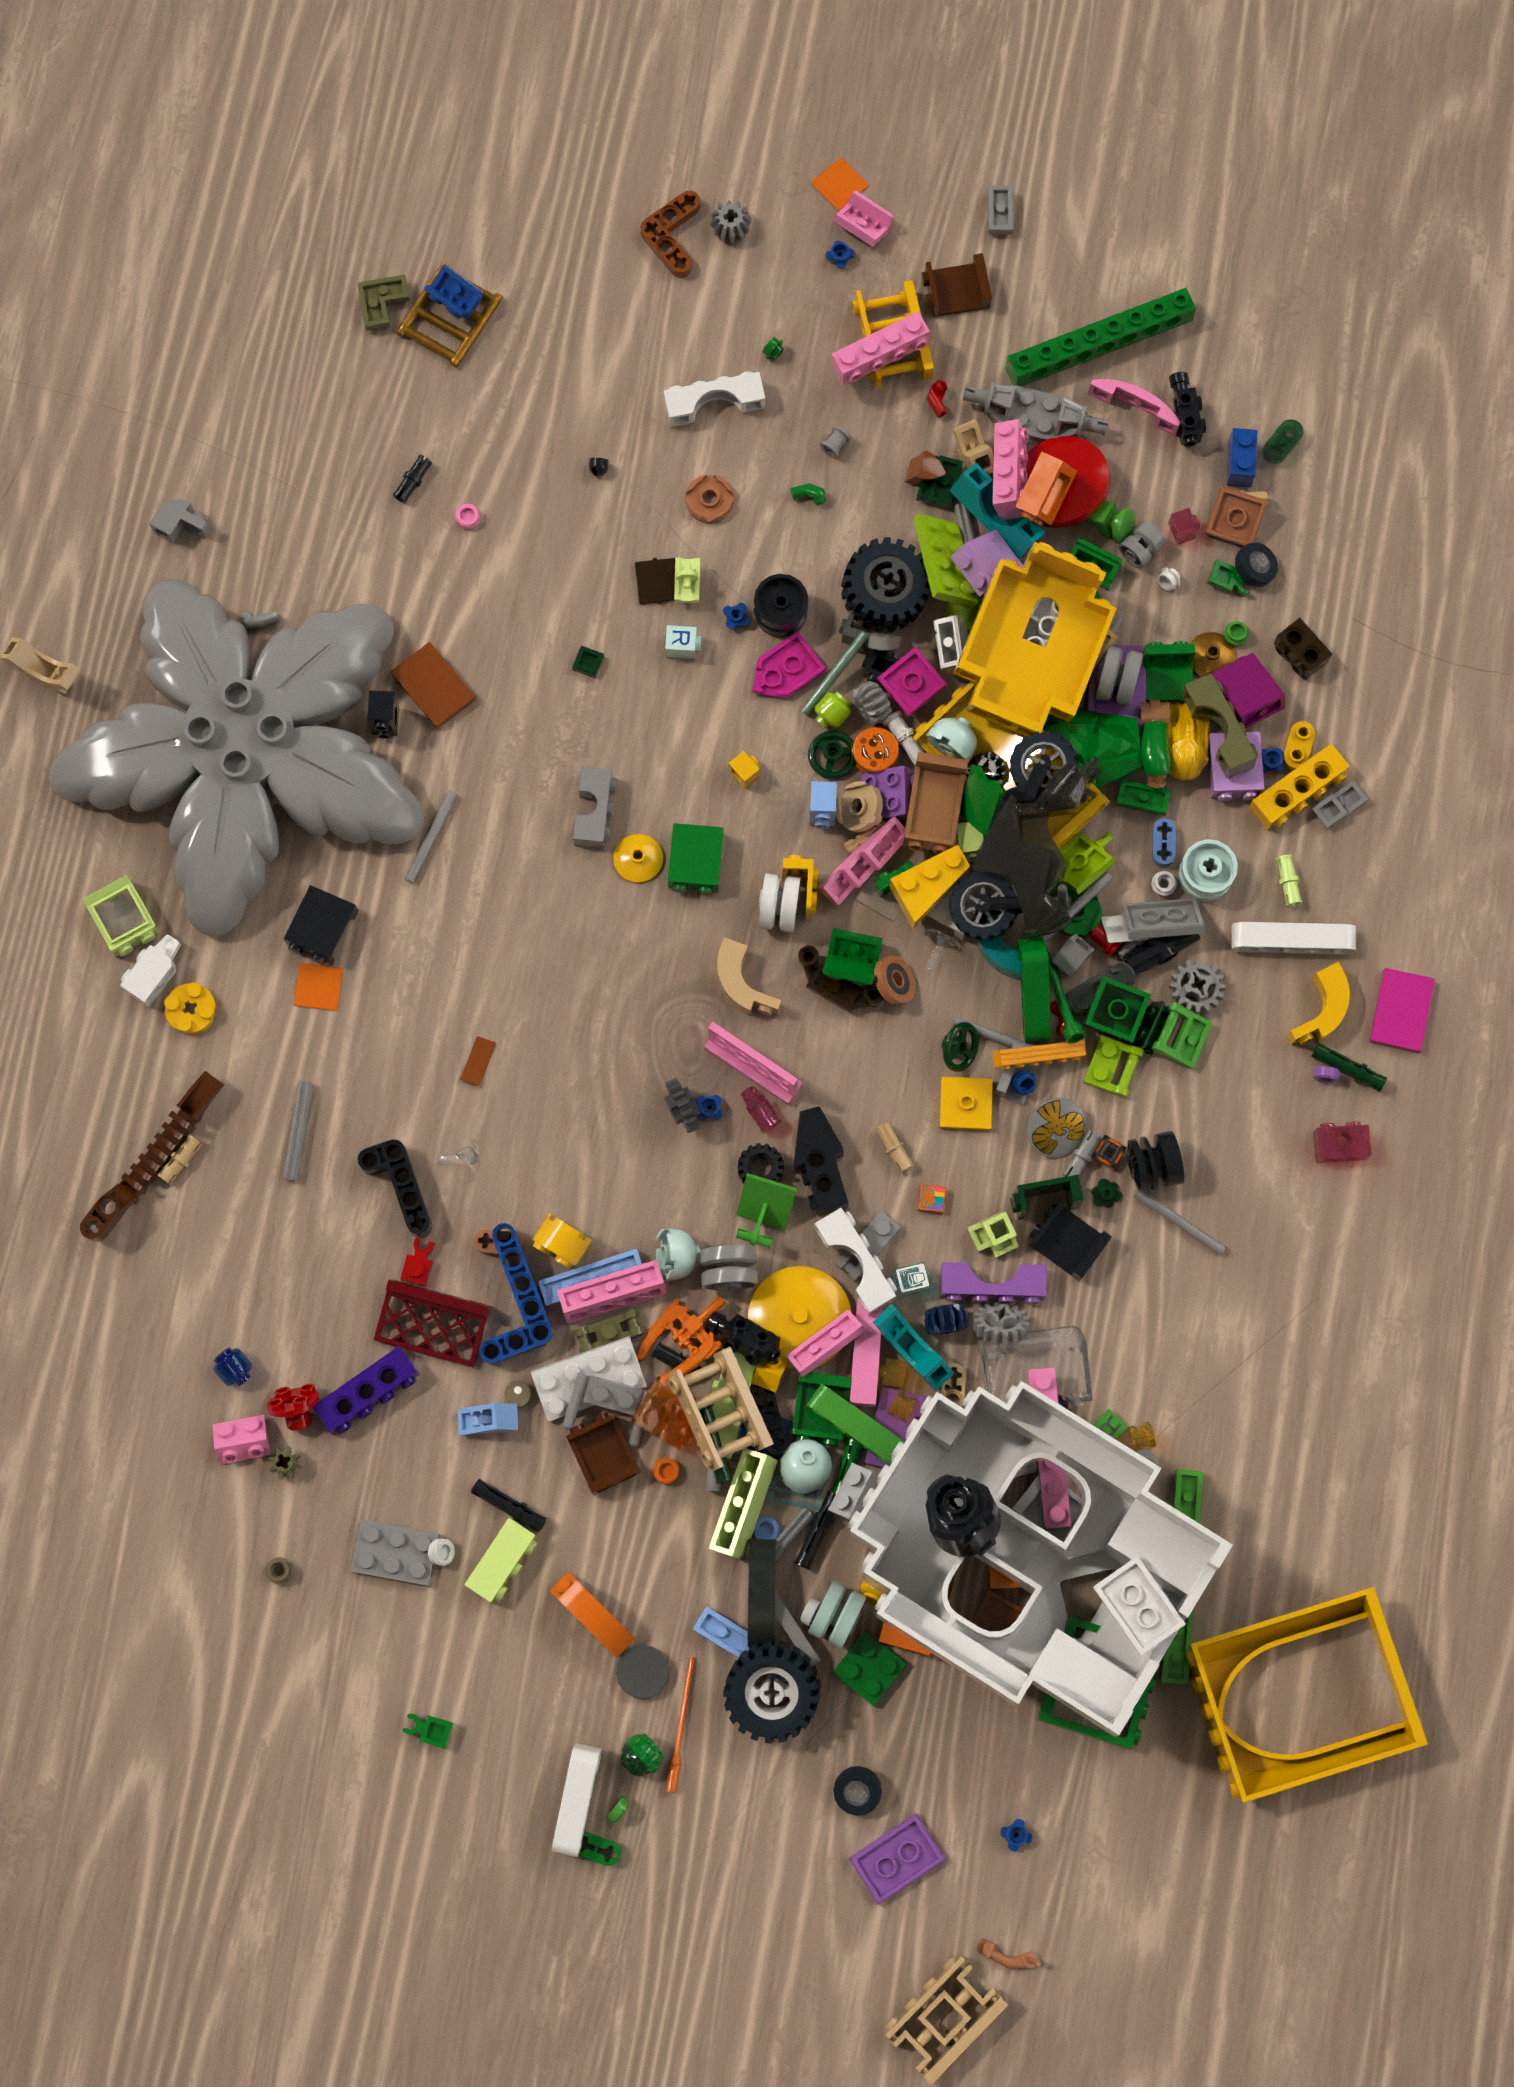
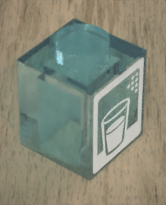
M925 1262L896 1268L893 1272L894 1276L890 1277L897 1288L899 1298L930 1291L931 1288Z

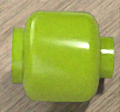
M828 692L815 706V712L818 714L816 720L826 729L829 726L835 729L839 728L851 714V709L849 708L851 703L838 692L835 694Z

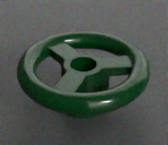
M827 731L819 734L811 742L808 749L810 766L817 774L829 779H837L847 775L856 765V760L853 756V740L839 731ZM830 738L839 739L843 741L848 747L843 748L841 743L836 740H830L827 743L824 740ZM817 747L823 751V755L827 759L825 769L820 767L816 761L815 752ZM836 751L837 755L831 756L829 752ZM850 755V760L843 769L832 771L835 762L843 756Z
M960 1022L956 1024L942 1041L944 1062L954 1072H961L967 1069L977 1055L979 1035L971 1023ZM967 1030L971 1035V1049L968 1048L966 1041ZM959 1054L966 1057L961 1064H955L952 1061Z

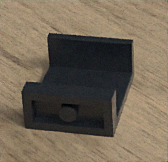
M310 885L284 937L288 949L299 955H302L303 952L309 954L311 959L319 964L324 965L327 962L333 965L335 960L332 955L350 918L355 920L359 912L356 904Z
M1061 1200L1057 1206L1052 1203L1044 1214L1047 1220L1043 1226L1037 1224L1029 1235L1032 1238L1029 1246L1080 1282L1112 1236L1105 1231L1100 1233L1063 1207L1065 1202Z

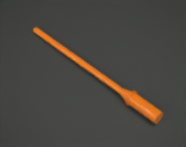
M695 1657L689 1658L675 1751L671 1761L668 1763L670 1765L665 1789L668 1792L676 1793L680 1766H682L679 1753Z

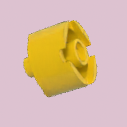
M548 1213L532 1239L535 1241L532 1246L547 1255L551 1252L557 1255L555 1260L571 1269L573 1265L577 1267L593 1240L589 1237L583 1240L584 1234Z

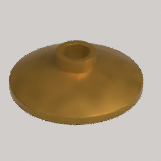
M1205 632L1196 636L1190 642V644L1195 643V655L1192 666L1193 672L1199 677L1213 674L1215 670L1224 668L1236 661L1235 647L1225 640L1224 635L1220 633ZM1213 649L1217 652V655L1211 656L1208 651Z

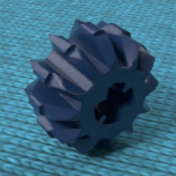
M961 1303L932 1307L924 1313L925 1327L930 1335L937 1336L960 1332L968 1327V1313L965 1305Z

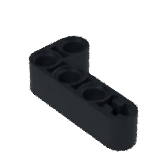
M392 1139L363 1149L357 1158L362 1171L367 1175H376L385 1171L389 1172L409 1231L416 1238L427 1237L431 1233L432 1223L408 1152L403 1143ZM400 1148L401 1155L398 1158L392 1159L388 1156L391 1149ZM369 1156L377 1158L376 1164L372 1167L364 1166V1161ZM400 1172H408L410 1176L406 1182L401 1183L397 1181L396 1178ZM410 1195H415L418 1197L417 1203L411 1207L406 1206L405 1199ZM418 1213L420 1220L424 1223L422 1224L423 1229L418 1230L415 1227L417 1223L413 1214Z

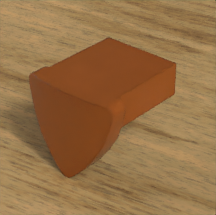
M924 451L919 456L911 459L905 482L914 486L923 480L937 479L945 475L946 472L940 461L929 451Z

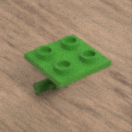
M747 1173L736 1215L758 1222L754 1232L738 1228L736 1239L748 1241L752 1246L757 1244L771 1249L774 1238L760 1235L761 1226L764 1223L786 1230L797 1188Z

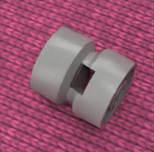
M1143 521L1133 531V536H1128L1119 545V550L1131 565L1142 568L1151 559V554H1156L1165 545L1166 541L1163 534L1153 524Z

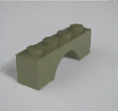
M1211 673L1185 684L1182 697L1192 716L1208 717L1219 724L1223 730L1225 741L1218 748L1216 760L1226 779L1254 768L1258 752L1255 745L1249 743L1244 725L1241 722L1238 723L1232 703L1226 701L1220 681L1215 680Z

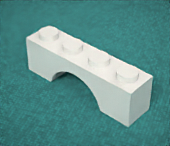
M747 371L735 377L722 376L714 381H697L689 386L681 387L677 385L664 390V402L670 427L694 423L696 413L700 407L712 400L728 401L734 404L741 413L765 409V394L760 372L753 373Z
M839 1208L816 1222L814 1229L827 1250L844 1249L852 1253L859 1260L863 1278L855 1291V1295L869 1316L894 1301L896 1298L894 1292L897 1291V1288L890 1277L885 1279L881 1272L884 1268L876 1255L872 1257L867 1250L870 1245L862 1233L858 1235L853 1226L856 1225V1222L850 1212L844 1213L843 1209Z

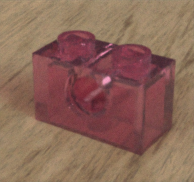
M1359 1121L1347 1122L1345 1126L1335 1127V1123L1320 1124V1128H1316L1313 1132L1316 1163L1367 1160L1372 1155L1369 1125H1361ZM1336 1136L1345 1137L1348 1146H1339L1336 1142Z

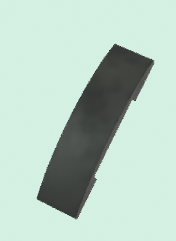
M749 1539L747 1647L757 1643L761 1647L764 1646L765 1641H773L774 1645L776 1539Z

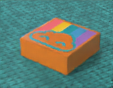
M921 1184L917 1211L943 1214L947 1187Z

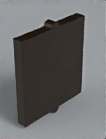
M653 558L650 561L635 562L639 604L656 602L662 604L665 601H674L675 558L659 560Z

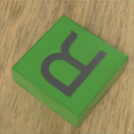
M1110 1409L1093 1425L1114 1439H1117L1128 1427Z

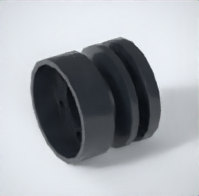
M1172 1131L1155 1134L1153 1147H1151L1145 1136L1140 1138V1146L1136 1139L1128 1140V1167L1140 1193L1147 1192L1148 1183L1152 1190H1156L1158 1188V1177H1161L1166 1187L1184 1183L1185 1175L1182 1156L1177 1139Z

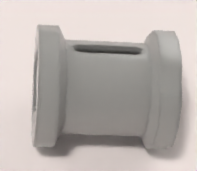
M834 425L832 428L833 432L825 441L823 440L820 443V447L827 455L837 458L839 450L846 442H850L852 437L844 428Z

